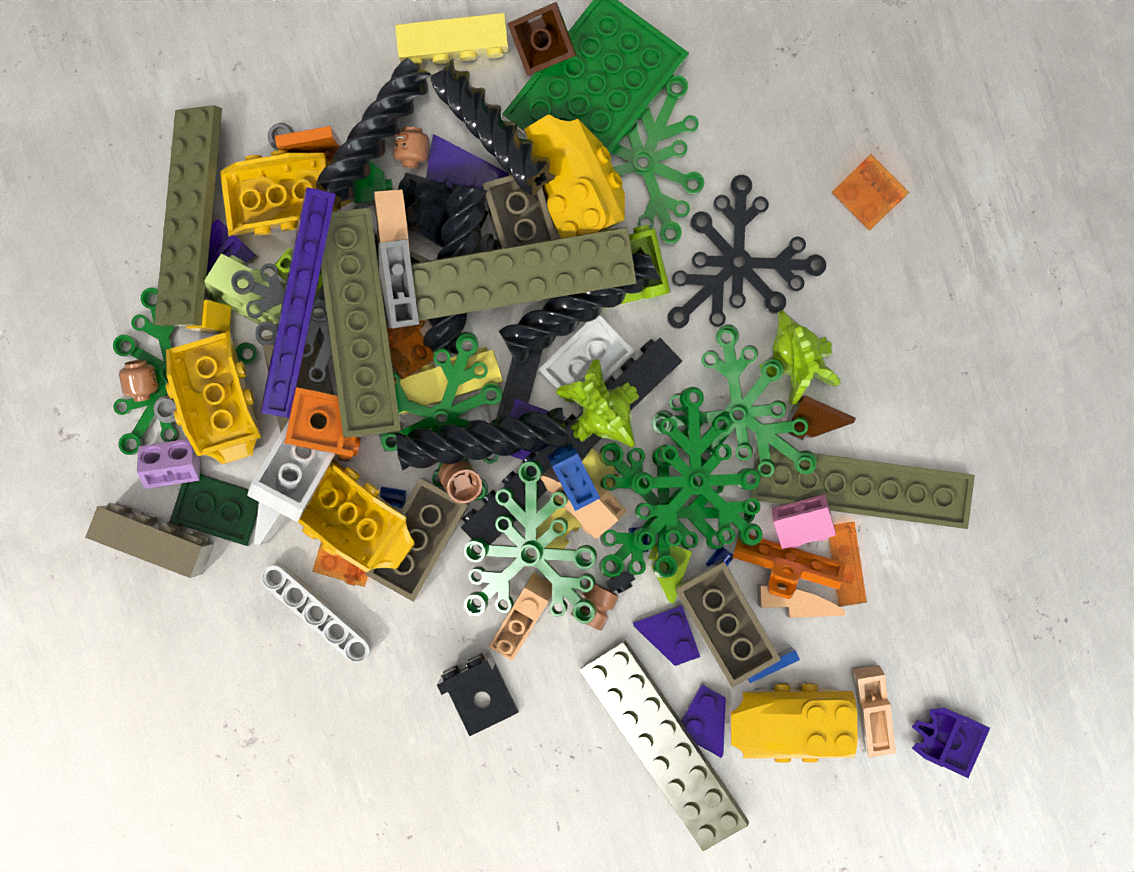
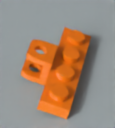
M749 534L750 539L755 538V536ZM738 538L732 557L772 569L768 582V592L786 599L793 597L800 578L839 590L846 563L790 547L782 549L780 543L763 538L756 545H745ZM777 585H784L786 589L781 590Z

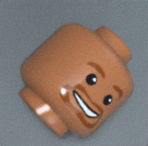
M402 127L399 134L394 136V159L402 162V167L418 168L419 163L428 160L429 137L427 134L423 133L422 128Z
M146 360L124 363V368L119 371L123 395L133 397L135 402L150 399V394L158 389L155 367L152 364H148Z

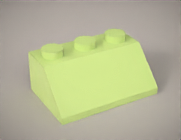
M221 253L204 280L209 298L215 302L230 305L232 311L257 324L262 322L277 324L282 304L264 311L261 317L254 319L248 316L246 306L250 301H259L264 299V297L251 292L241 295L232 288V276L240 270L250 272L255 282L269 287L268 282L264 281L261 277V270L258 268L252 270L244 266L245 263L238 257L233 255L227 257ZM241 279L237 283L240 288H246L249 284L245 279ZM280 281V282H281V285H282V287H283V289H284V291H285L286 283L283 282V281ZM252 305L249 310L251 313L257 314L261 309L258 305Z

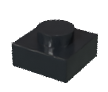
M626 569L620 575L606 580V584L611 593L617 590L618 594L633 586L631 582L635 580V577Z

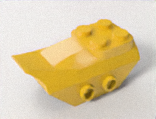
M549 114L524 129L526 139H531L534 142V155L548 157L550 159L549 172L556 175L554 180L542 186V190L548 196V211L561 238L608 230L625 220V192L622 187V179L611 164V155L608 149L603 146L602 142L579 119L564 121Z
M277 150L271 152V156L263 158L261 155L244 157L245 161L235 162L220 171L228 235L234 236L252 232L255 235H268L272 233L271 229L281 228V231H292L298 228L297 225L299 223L306 187L315 189L320 173L331 162L327 160L324 153H288L287 150ZM351 200L340 202L341 208L350 203ZM333 206L332 211H338V209Z
M230 331L167 349L166 368L168 383H166V390L170 399H174L176 410H174L175 420L178 426L182 425V429L197 456L207 455L216 459L221 464L253 456L257 439L261 438L252 404H255V399L251 388L246 387L244 377H247L246 368L243 361L238 360Z
M333 459L298 521L303 526L302 532L314 540L316 538L323 543L321 548L333 556L337 554L365 572L375 568H398L414 546V541L406 526V517L378 495L380 493L378 488L369 482L362 483L359 480L361 475L348 466L344 468Z
M776 683L774 688L742 692V702L731 712V745L743 753V759L774 758L775 762L789 763L791 758H802V762L815 763L819 761L818 758H854L856 755L858 728L857 708L853 691L818 688L816 683H802L801 688H790L788 683Z

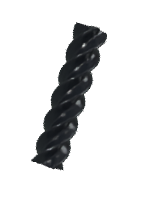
M408 58L395 68L391 79L380 89L376 100L365 110L361 121L353 127L347 137V141L337 149L332 162L322 170L317 179L315 189L336 194L333 206L338 210H341L340 202L355 197V181L367 178L370 175V160L382 157L385 154V138L394 137L399 134V118L410 116L414 113V97L428 93L427 78L431 76V73L417 67Z
M452 59L443 70L431 75L432 86L438 97L450 107L458 119L465 123L471 134L481 141L484 148L492 156L496 157L501 167L513 176L520 188L530 195H535L544 184L555 179L556 175L549 172L550 159L534 155L533 140L518 138L517 123L502 120L501 105L486 103L485 88L470 86L469 71L455 70L454 59Z
M451 183L453 192L448 196L445 205L449 219L444 223L441 230V238L445 246L439 251L437 259L475 253L474 251L479 246L481 240L479 223L485 215L486 203L484 195L488 190L477 186ZM467 313L428 319L431 328L424 335L423 346L431 348L432 352L439 348H446L450 353L458 354L456 341L467 322Z
M641 247L636 253H632L636 284L555 297L546 302L541 310L525 314L518 324L503 327L498 332L511 355L518 364L523 363L529 358L532 350L537 351L548 348L556 336H567L576 330L580 322L595 320L599 317L603 307L614 308L623 302L627 293H640L646 289L650 279H661L651 257L645 254Z
M562 407L552 409L545 415L534 411L524 413L517 419L511 416H500L490 423L483 420H472L463 427L445 424L435 431L417 428L407 436L395 432L397 456L402 471L410 466L415 468L431 467L437 462L455 464L465 458L482 460L493 453L500 456H509L521 449L528 452H537L548 445L556 448L568 447Z

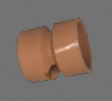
M463 459L455 464L442 463L438 472L439 480L450 498L462 504L475 500L481 493L482 480L472 464L467 459Z
M588 580L587 584L585 585V586H587V587H588V586H591V583H590L589 580ZM595 583L592 590L589 592L582 591L581 594L584 597L583 599H589L594 602L597 608L593 620L586 624L602 631L609 618L607 611L614 609L619 596ZM581 606L584 613H590L588 606Z

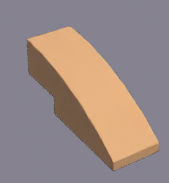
M403 191L374 192L378 245L382 242L408 239Z
M757 584L758 606L761 608L785 607L786 616L789 618L845 616L844 609L811 592L796 588L793 597L786 599L770 594L768 592V584ZM777 585V587L781 590L786 589V587L783 585Z
M880 665L853 669L859 715L868 757L896 753L891 705L887 697L886 679Z

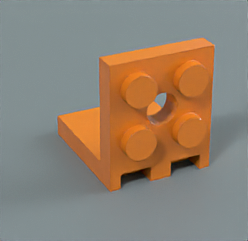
M331 126L275 136L276 145L279 150H287L288 153H324L329 162H332L335 152L341 146V141Z
M296 387L284 444L338 455V460L349 462L353 456L356 457L361 438L343 439L338 397ZM314 414H322L325 416L327 424L322 429H315L310 423V418Z

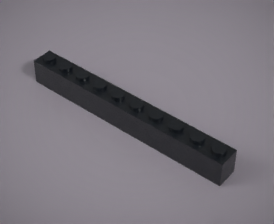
M651 338L640 348L643 354L636 361L631 357L620 368L623 373L617 379L611 376L605 382L607 390H613L618 386L621 387L627 382L630 386H634L637 389L636 393L639 395V398L630 404V410L641 402L682 362L679 356L661 338L656 341ZM583 411L577 417L571 414L565 420L568 445H573L580 459L602 439V437L592 434L584 442L574 437V431L571 429V426L582 415ZM548 445L537 455L531 452L521 463L523 464L530 459L536 460L542 465L544 474L551 467L547 456L553 454L557 448ZM528 466V472L535 475L536 468ZM512 471L501 482L505 485L504 487H508L513 491L514 499L525 510V482L520 479L518 473L516 474ZM541 479L537 481V500L547 491ZM494 489L481 500L485 504L478 511L473 508L462 518L465 524L461 529L471 539L480 538L486 544H492L502 534L495 526L496 520L501 515L508 514L513 518L514 522L517 520L505 506L497 503L495 499L497 492ZM506 492L500 493V496L503 500H509V496ZM500 520V523L503 527H509V523L507 520Z

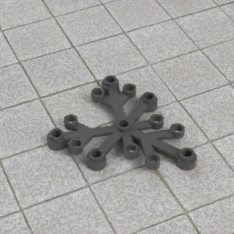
M270 263L263 265L261 268V277L264 281L268 282L269 287L255 282L253 275L246 270L237 271L231 279L232 288L236 293L246 295L251 292L264 297V299L259 301L252 300L246 306L248 316L254 319L261 317L264 311L276 307L283 302L285 291L278 278L277 267ZM271 268L275 274L272 277H266L264 270ZM245 279L249 284L246 288H240L237 285L238 281ZM323 287L319 297L314 298L305 344L311 350L302 356V358H308L313 354V343L320 327L325 338L315 365L310 368L308 373L310 381L316 384L321 383L325 379V368L331 355ZM252 305H258L261 310L259 313L253 314L249 309ZM316 308H321L324 310V315L317 317L313 311ZM262 322L257 326L255 336L261 345L270 346L274 344L278 323ZM269 330L273 336L266 340L261 334L263 331ZM314 370H320L322 377L314 379L311 373Z

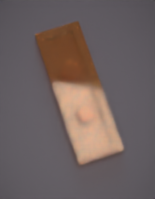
M855 522L834 524L836 536L828 538L831 559L846 563L842 584L839 590L836 589L838 606L867 603Z

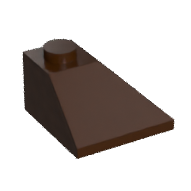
M557 2L507 23L527 76L577 55Z
M803 395L798 403L793 405L786 421L794 420L797 417L807 419L809 427L805 434L796 435L793 432L788 433L790 436L803 441L805 437L813 438L853 424L856 418ZM796 422L795 428L803 430L805 425L803 422Z

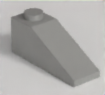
M408 239L379 243V275L386 326L388 328L417 325L419 324Z

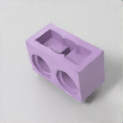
M188 439L139 446L137 474L145 489L199 481L200 456H197Z

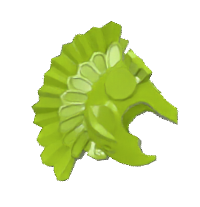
M783 310L777 312V334L772 347V356L769 358L779 359L784 365L783 374L791 376V391L788 397L790 405L798 403L813 377L823 383L837 387L841 383V379L823 361V358L829 357L833 353L831 350L832 343L827 341L826 337L819 339L815 333L801 326ZM770 366L767 368V373L775 375L777 370L775 367Z
M599 358L592 361L589 370H587L585 382L577 381V383L572 382L571 384L560 386L555 393L560 395L559 398L565 399L564 401L575 402L583 407L582 415L571 426L575 438H579L581 442H584L592 434H595L602 438L620 441L633 448L635 440L631 426L630 404L639 398V395L636 393L637 389L634 386H630L627 382L621 387L618 386L613 390H607L602 379L603 374Z

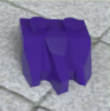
M947 708L930 709L929 714L933 719L932 724L918 720L911 726L924 737V742L916 743L912 749L924 759L969 779L990 727Z

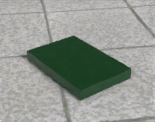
M200 473L199 481L181 484L169 522L249 546L257 523L259 502L247 496L248 488Z

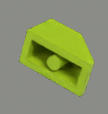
M656 544L651 548L648 559L652 560V569L654 561L658 558V545ZM670 546V556L677 562L676 573L669 578H660L656 575L667 600L673 604L677 597L675 586L682 582L692 554L691 550L680 546ZM664 562L660 563V570L666 572L667 565Z

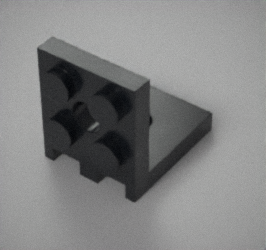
M406 172L398 185V190L403 191L407 230L443 248L445 245L441 238V230L444 223L449 219L445 205L453 189L443 183ZM485 210V215L482 221L479 223L480 229L482 228L484 221L489 213L487 210Z
M491 652L485 656L483 653H479L469 658L468 662L461 666V668L458 665H454L444 670L443 674L440 675L441 678L437 683V687L441 695L449 693L469 737L519 713ZM486 692L490 696V703L484 707L477 705L475 702V695L477 693Z

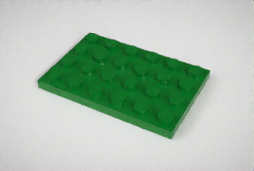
M593 0L568 31L577 55L534 73L502 113V118L507 122H516L517 129L525 134V128L549 114L564 121L579 119L602 142L611 155L666 86L671 77L674 76L685 62L689 52L620 1Z

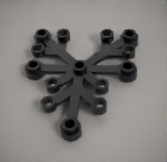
M737 175L730 183V192L735 196V210L730 205V199L726 195L717 196L713 202L714 209L717 212H721L734 226L733 248L712 226V218L707 212L699 211L690 220L691 230L699 235L705 234L724 255L709 256L704 252H697L692 257V265L696 269H703L705 267L725 268L717 275L687 274L683 270H678L673 274L672 283L676 287L681 288L685 285L704 286L682 307H674L669 311L667 322L674 329L684 328L689 322V315L710 295H712V313L709 315V323L713 327H721L726 320V316L723 313L724 283L731 276L732 294L728 302L732 308L740 309L746 302L743 294L744 276L764 298L763 305L765 310L771 314H777V312L784 310L786 307L785 296L781 292L772 291L753 269H774L787 283V287L791 292L800 291L805 284L804 279L799 275H794L791 270L804 271L809 277H818L826 270L825 259L817 254L811 255L807 259H791L795 254L801 253L806 247L805 240L799 236L792 238L788 247L776 258L751 257L744 250L745 226L758 214L766 212L769 207L768 200L763 196H759L753 200L751 207L746 210V197L752 190V181L746 175ZM744 181L747 186L746 189L740 190L737 187V182ZM717 200H725L727 203L726 207L719 208ZM756 201H763L765 208L763 210L757 209L755 206ZM700 217L705 218L706 226L700 227L697 224V219ZM793 241H800L802 248L800 250L794 249L792 246ZM703 256L705 264H696L695 258ZM736 257L742 258L743 266L737 267L734 264V259ZM816 260L820 263L819 270H814L811 267L812 261ZM682 274L685 277V282L682 284L677 283L675 276ZM792 279L800 281L799 288L796 289L791 286ZM740 296L742 299L741 305L733 304L732 298ZM773 297L779 298V307H774L771 304ZM675 313L683 314L684 319L682 322L674 320L673 316ZM714 314H719L722 317L720 324H715L712 321Z

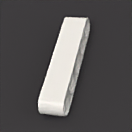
M275 564L263 570L261 581L264 587L348 660L359 663L370 655L372 643L369 638L283 564ZM273 569L278 570L282 575L280 584H275L270 580V573ZM292 588H298L302 591L303 598L300 602L292 600L290 596ZM313 606L322 608L324 614L321 620H316L312 617L311 609ZM333 624H340L344 628L343 637L337 638L332 634L331 628ZM354 642H360L364 645V655L354 654L352 651V644Z

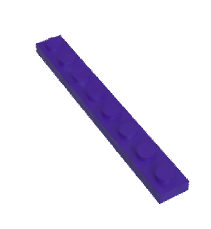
M308 187L305 189L260 410L264 414L290 418L336 195L334 193Z

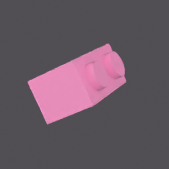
M825 494L772 508L773 522L782 549L788 547L796 548L804 543L816 540L824 541L829 537L836 536L834 521Z

